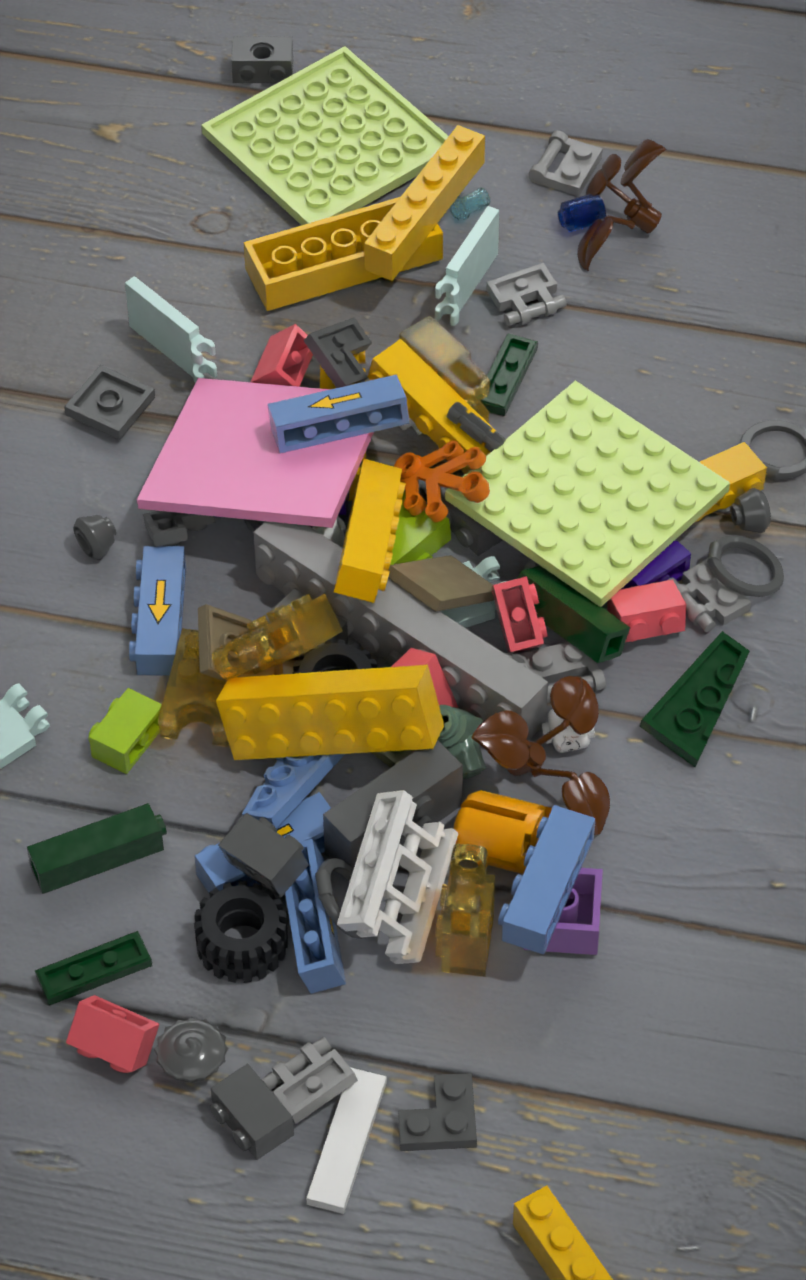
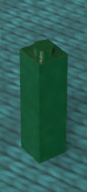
M542 566L520 571L517 579L527 576L529 585L533 583L535 585L539 604L534 605L537 618L543 617L546 626L597 663L621 656L630 629L628 625L603 607H599Z
M149 803L27 846L30 867L42 894L163 851L162 836L167 834V830L160 814L154 815Z

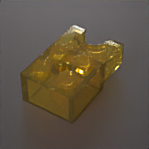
M430 315L399 333V339H402L489 423V412L480 400L490 394V380L471 361V352Z
M308 593L290 602L293 608H291L290 604L286 606L284 604L267 612L268 620L263 615L247 623L248 631L213 651L212 659L220 676L225 680H229L250 670L255 675L304 654L343 632L326 595L322 594L312 599ZM229 651L237 654L240 661L237 667H233L228 662Z
M182 628L159 714L160 738L176 740L183 727L190 723L201 722L209 725L213 734L212 745L229 747L230 745L216 703V699L226 681L200 673L198 630Z
M455 844L451 853L448 884H442L440 906H442L441 915L437 916L435 937H437L435 957H442V972L486 977L494 920L495 875L488 874V852L485 847L471 844ZM470 859L477 863L478 866L475 868H465L461 866V861Z

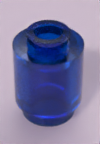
M587 194L562 202L557 215L560 225L563 228L566 227L569 232L591 226L598 219H604L606 217V208L599 195Z

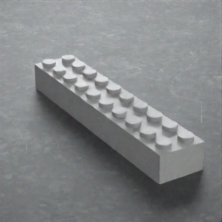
M265 521L254 531L256 575H258L260 580L267 585H273L282 591L285 596L294 588H297L345 620L348 624V636L359 642L371 654H377L386 660L390 666L398 661L410 648L436 654L457 702L458 709L471 712L475 717L482 718L483 721L501 711L509 710L516 712L528 725V741L542 728V723H546L548 681L442 612H435L389 578L385 591H377L374 603L334 593L342 547L311 527Z

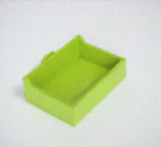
M404 492L390 565L433 558L432 555L452 540L449 518L445 517L440 522H433L427 516L425 510L419 515H411L403 506L406 498Z

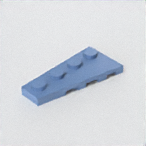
M345 754L276 758L275 765L268 767L264 774L265 783L257 786L242 816L248 813L257 820L263 817L277 829Z

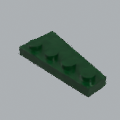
M722 631L644 716L640 727L692 766L696 767L750 651Z

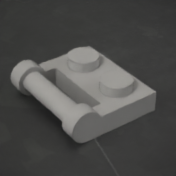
M554 131L549 138V146L538 164L532 166L528 176L536 184L579 197L602 159L603 148L568 138L562 131ZM559 151L565 152L566 155L556 172H549L548 169Z
M569 642L520 654L527 660L528 669L548 681V684L557 682L566 676L587 674V676L581 678L586 680L594 691L606 689L605 677L602 670L599 669L597 662ZM553 685L548 686L547 703H550V693Z

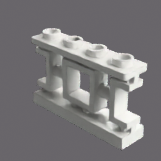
M404 790L377 793L337 925L345 931L357 930V935L361 938L377 936L379 930L386 934L390 939L385 954L395 964L417 963L422 959L458 837L456 830L453 828L444 829V824L441 822L425 823L423 828L414 823L412 819L417 804L412 801L413 797ZM401 835L406 837L403 846L399 843ZM418 847L422 849L420 858L416 856ZM399 865L409 871L403 894L392 886ZM382 900L386 902L383 912L379 909ZM399 912L403 914L400 924L396 921Z

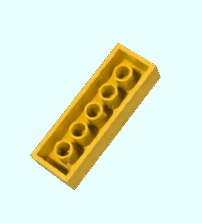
M400 197L243 242L245 269L265 309L270 311L381 278V276L365 270L364 242ZM438 223L400 272L443 259V232Z
M428 665L228 678L216 699L234 760L434 749L444 727Z

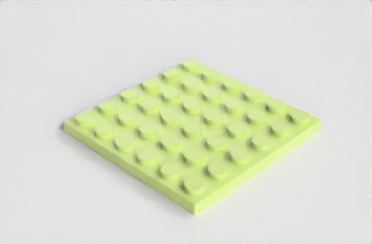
M346 46L201 125L202 134L301 225L360 209L418 176L448 138L446 133Z
M575 380L509 436L501 447L489 453L482 467L476 470H469L462 476L464 477L474 471L480 472L489 483L490 490L485 500L475 503L467 500L461 492L449 488L445 491V500L599 607H602L728 493L730 482Z

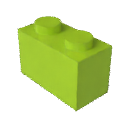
M127 688L120 698L113 700L108 713L102 721L95 723L91 728L88 740L90 742L92 758L127 775L164 728L163 704Z

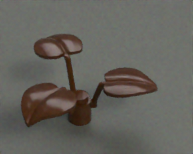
M646 139L638 145L625 163V172L620 183L624 187L628 186L638 200L629 198L611 183V180L621 168V158L617 154H611L603 163L602 169L598 170L591 179L586 190L587 198L590 200L596 199L607 186L627 203L624 210L627 220L608 215L603 221L598 219L590 226L582 237L577 252L579 263L585 270L589 271L593 257L610 235L614 223L626 225L630 229H633L636 225L646 233L652 232L659 224L662 213L652 207V203L644 198L632 181L657 156L667 150L664 146Z
M566 676L559 679L553 685L550 693L554 712L564 720L559 726L533 742L527 740L529 730L526 721L516 712L509 710L501 711L488 717L479 725L471 738L483 746L499 765L506 768L514 776H521L531 772L534 777L546 775L569 778L570 780L562 785L563 801L568 810L594 817V836H598L603 830L610 809V796L604 782L591 772H584L578 777L573 771L541 768L546 759V752L541 746L542 744L565 730L569 725L574 732L583 735L591 731L597 723L599 708L593 689L580 676Z

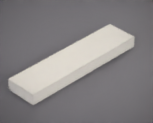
M355 1068L351 1069L358 1081L341 1094L306 1198L307 1205L341 1214L345 1212L387 1084V1076Z

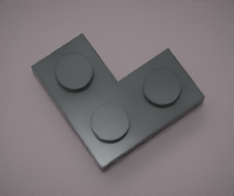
M354 317L309 333L305 338V344L336 388L365 382L368 378L353 355L367 350L372 342Z
M165 511L143 514L145 527L155 547L178 546L181 541L188 540L186 529L189 531H199L207 528V524L216 523L215 516Z
M472 1073L434 1075L436 1108L398 1110L400 1151L477 1147Z

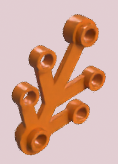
M454 440L449 441L442 448L424 457L415 455L412 452L403 454L394 464V467L402 469L400 482L406 483V498L403 506L413 516L419 515L425 510V513L433 522L442 521L448 514V508L441 501L440 486L461 492L469 501L475 503L482 502L488 497L490 490L488 481L480 472L474 471L464 477L451 473L466 466L471 470L479 469L486 462L485 454L479 447H472L464 453V449ZM444 459L448 461L433 469L429 468ZM419 480L426 481L427 503L419 494Z

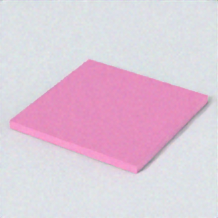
M198 378L137 498L138 509L333 528L374 432L280 453L271 431L267 404L331 389Z

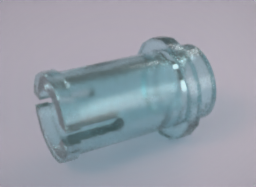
M480 187L462 198L458 196L450 206L452 216L457 220L468 219L471 213L489 206V194L484 188Z

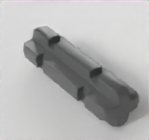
M460 402L454 403L448 410L447 418L456 425L460 423V428L480 444L484 442V447L490 452L501 447L506 441L498 432L492 433V428L474 413L470 412L468 414V409Z

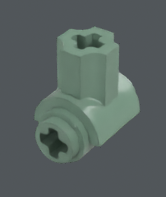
M439 705L444 727L438 741L463 764V779H469L481 774L486 769L479 744L471 736L483 722V719L475 717L471 712L447 705Z

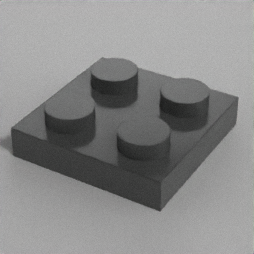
M100 364L64 406L65 415L120 440L154 400L155 389Z

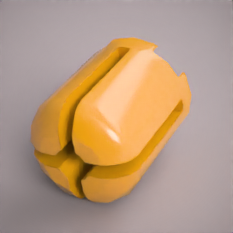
M483 790L471 793L461 804V809L458 811L454 822V830L458 832L455 843L456 850L463 859L524 874L526 869L524 860L530 845L536 846L539 840L536 837L539 823L542 817H549L552 808Z

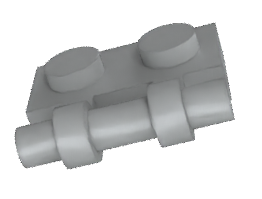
M544 263L486 282V291L499 311L509 308L513 309L512 312L504 314V319L508 326L517 323L520 325L529 323L531 318L543 314L550 316L555 314L557 309L567 306L564 295L551 296V294L557 292V282ZM535 299L539 301V303L530 306L525 304Z
M707 560L683 573L682 582L684 584H679L675 578L668 579H673L686 603L688 619L695 626L700 625L705 632H709L715 627L716 622L712 618L716 617L724 626L751 609V601L745 595L731 590L715 577L710 566L707 564ZM697 597L703 604H698L693 598Z
M322 1037L313 1044L308 1042L300 1048L301 1052L286 1063L279 1062L272 1067L273 1072L261 1079L293 1116L295 1124L358 1081L355 1073L335 1049L330 1051L332 1047L325 1037Z

